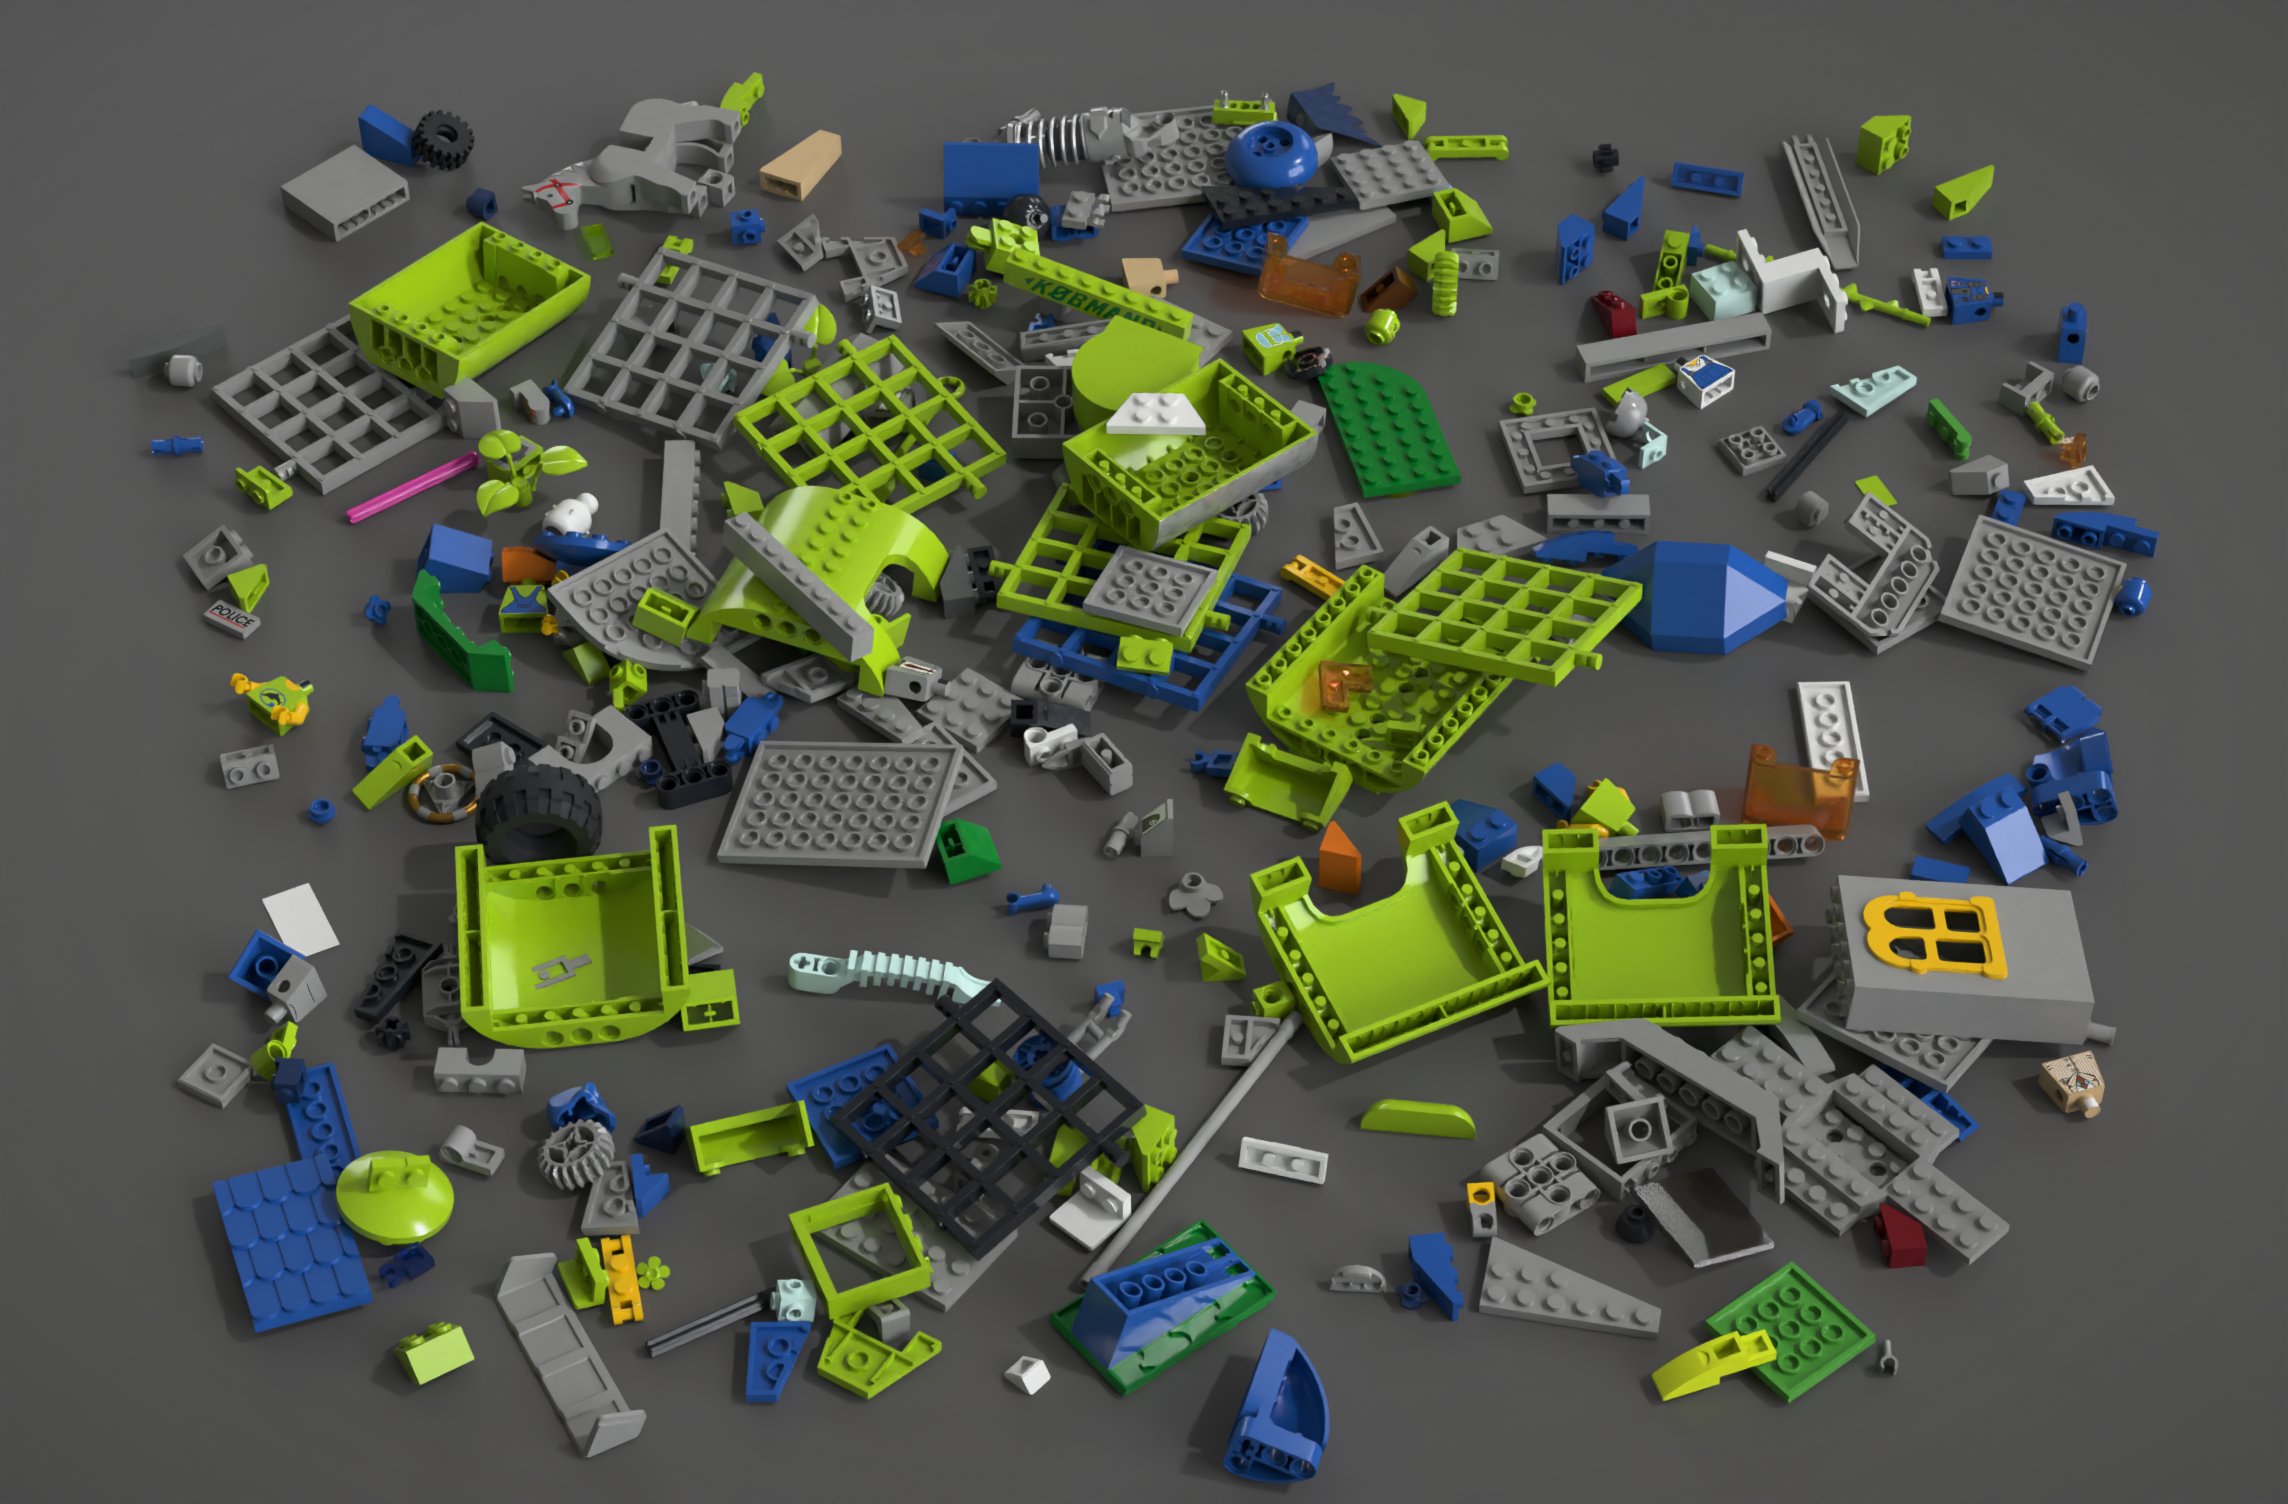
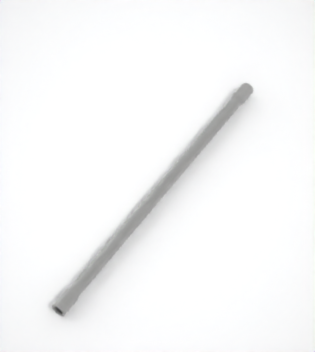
M1291 1011L1271 1040L1100 1257L1087 1269L1078 1281L1083 1290L1086 1291L1090 1278L1107 1273L1114 1261L1281 1048L1304 1023V1018L1300 1013Z

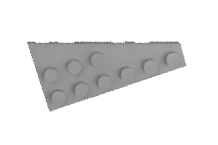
M1492 1236L1479 1304L1480 1313L1657 1340L1661 1317L1660 1308Z

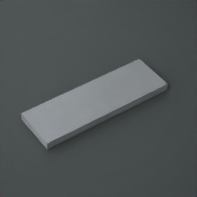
M1386 205L1365 210H1359L1356 207L1308 216V227L1275 269L1280 271L1396 222V215Z

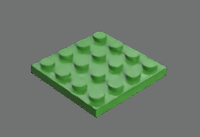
M1793 1261L1705 1320L1704 1326L1715 1338L1738 1331L1741 1337L1765 1329L1777 1352L1776 1360L1750 1367L1749 1369L1787 1404L1875 1343L1876 1335Z

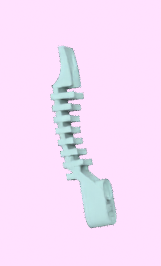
M854 950L850 951V957L847 959L797 953L790 959L788 972L789 985L794 989L833 994L840 987L853 981H859L860 987H866L868 976H874L873 985L880 986L881 977L888 978V986H893L895 979H901L900 987L907 988L908 981H914L913 990L920 991L921 983H927L925 992L927 995H932L934 986L939 985L937 1000L942 995H946L948 987L954 988L952 1001L966 1004L990 983V981L972 977L962 967H955L950 962H946L944 965L939 964V960L933 959L932 962H927L926 958L919 957V960L912 959L913 956L908 955L905 958H899L898 954H892V957L885 956V953L878 952V955H871L872 952L865 951L863 955L857 957L858 951ZM998 999L990 1007H999L1001 1000Z

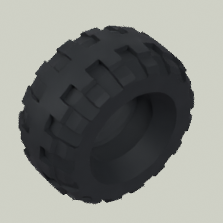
M550 764L517 766L514 770H506L498 774L496 780H490L481 792L480 800L477 801L475 815L477 843L483 844L485 857L492 864L507 865L593 856L601 843L603 829L601 800L593 786L588 784L587 779L578 773H572L570 769L561 766L559 768L552 767Z

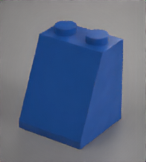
M433 523L418 556L415 583L419 571L425 569L440 582V594L481 593L484 584L490 583L493 569L489 568L495 552L491 551L492 540Z

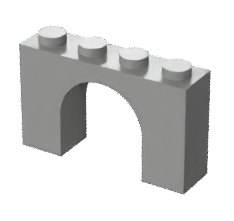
M609 705L593 716L597 718L592 737L610 750V753L605 758L590 764H578L567 760L548 745L529 757L528 763L529 766L550 764L552 767L559 768L561 766L570 769L572 773H578L587 779L588 784L592 785L595 792L598 793L620 777L628 774L629 771L654 756L652 737L613 706Z

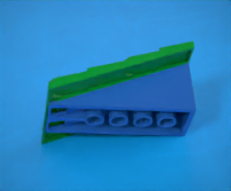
M1202 1218L1130 1265L1090 1278L1085 1293L1052 1313L1049 1322L1057 1330H1060V1333L1078 1349L1094 1368H1097L1096 1370L1115 1387L1122 1397H1125L1159 1377L1161 1372L1191 1356L1196 1349L1233 1329L1238 1322L1266 1307L1268 1302L1274 1300L1277 1291Z

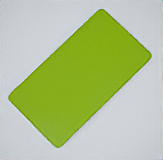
M1877 475L1855 481L1864 495L1869 491L1887 506L1897 504V501Z

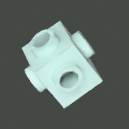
M777 1280L776 1292H771L770 1307L771 1310L776 1311L777 1321L813 1322L817 1301L813 1280Z

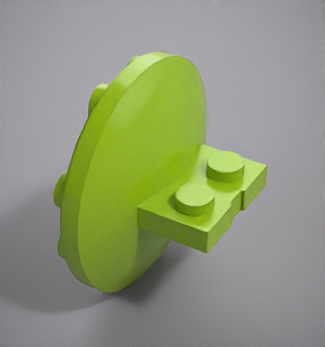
M378 1151L357 1158L343 1170L337 1182L335 1200L341 1217L353 1230L369 1239L389 1246L392 1244L421 1243L439 1232L451 1216L454 1193L449 1179L439 1167L430 1161L429 1155L418 1156L403 1151Z

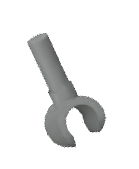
M1884 1340V1355L1880 1361L1878 1371L1883 1375L1884 1366L1888 1365L1893 1368V1375H1895L1898 1368V1360L1891 1355L1890 1340Z

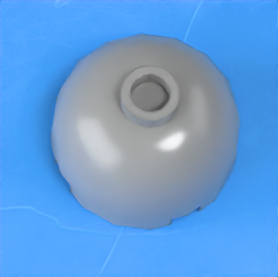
M1627 387L1621 396L1622 400L1616 404L1604 428L1605 432L1618 438L1632 437L1638 430L1643 432V423L1649 422V419L1646 417L1648 410L1647 402L1639 393Z

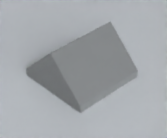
M1662 1095L1605 1107L1604 1135L1616 1164L1674 1153Z

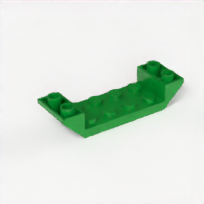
M425 569L420 570L411 596L418 634L473 690L505 693L515 691L513 683L515 675L510 664L512 656L506 646L502 647L495 639L480 647L475 642H470L465 637L461 628H456L451 623L447 614L443 613L444 603L440 598L439 590H441V585L435 576H431Z

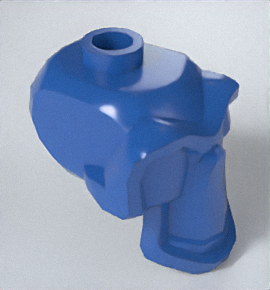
M591 1082L583 1084L582 1087H574L553 1096L547 1103V1120L556 1132L559 1130V1126L563 1128L568 1125L569 1121L575 1124L579 1119H582L584 1122L589 1119L594 1123L599 1122L609 1133L614 1131L617 1124L616 1117L607 1109L606 1101L602 1100L595 1084Z

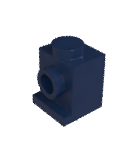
M276 1057L274 1062L277 1073H273L271 1079V1088L276 1091L275 1099L280 1103L301 1104L308 1079L304 1059Z

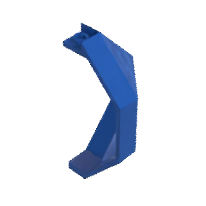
M1656 541L1602 571V576L1642 584V599L1620 623L1653 651L1726 655L1787 617L1785 600L1789 580L1730 544ZM1607 596V597H1609L1610 599H1612L1613 601H1616V600L1618 599V598H1615V597Z

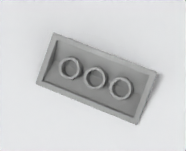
M969 321L934 323L933 325L934 329L1007 385L1015 381L1016 365H1024Z

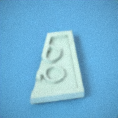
M1898 365L1872 373V377L1864 380L1859 378L1852 379L1849 384L1841 387L1839 384L1830 386L1829 394L1864 417H1868L1915 386L1917 377Z

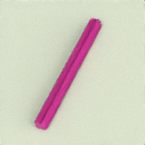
M471 451L347 510L345 513L346 518L350 524H356L477 466L480 463L479 457L474 451Z

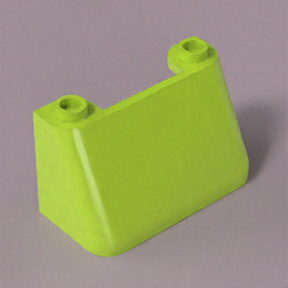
M1248 732L1224 788L1225 793L1230 797L1229 801L1240 807H1244L1246 804L1302 823L1304 828L1313 832H1317L1318 829H1325L1352 784L1353 777L1347 765L1334 761L1332 767L1325 761L1322 765L1278 750L1274 744L1260 743L1261 736Z

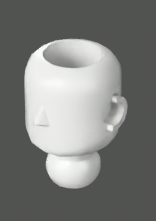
M582 493L576 500L566 499L557 506L554 504L551 510L545 513L546 517L542 525L543 531L553 532L557 536H565L567 531L580 532L582 537L587 538L592 524L591 515L598 510L597 499L590 493Z

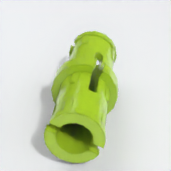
M2039 402L2030 403L2028 406L2033 411L2026 407L2025 412L2035 422L2036 429L2039 432L2042 431L2051 444L2060 443L2062 440L2057 435L2064 439L2065 434L2055 424L2054 417L2051 414H2047Z

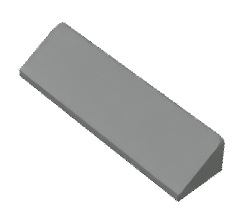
M1112 318L1020 332V349L1023 361L1042 360L1049 353H1052L1053 357L1067 355V350L1080 349L1089 339L1102 333Z

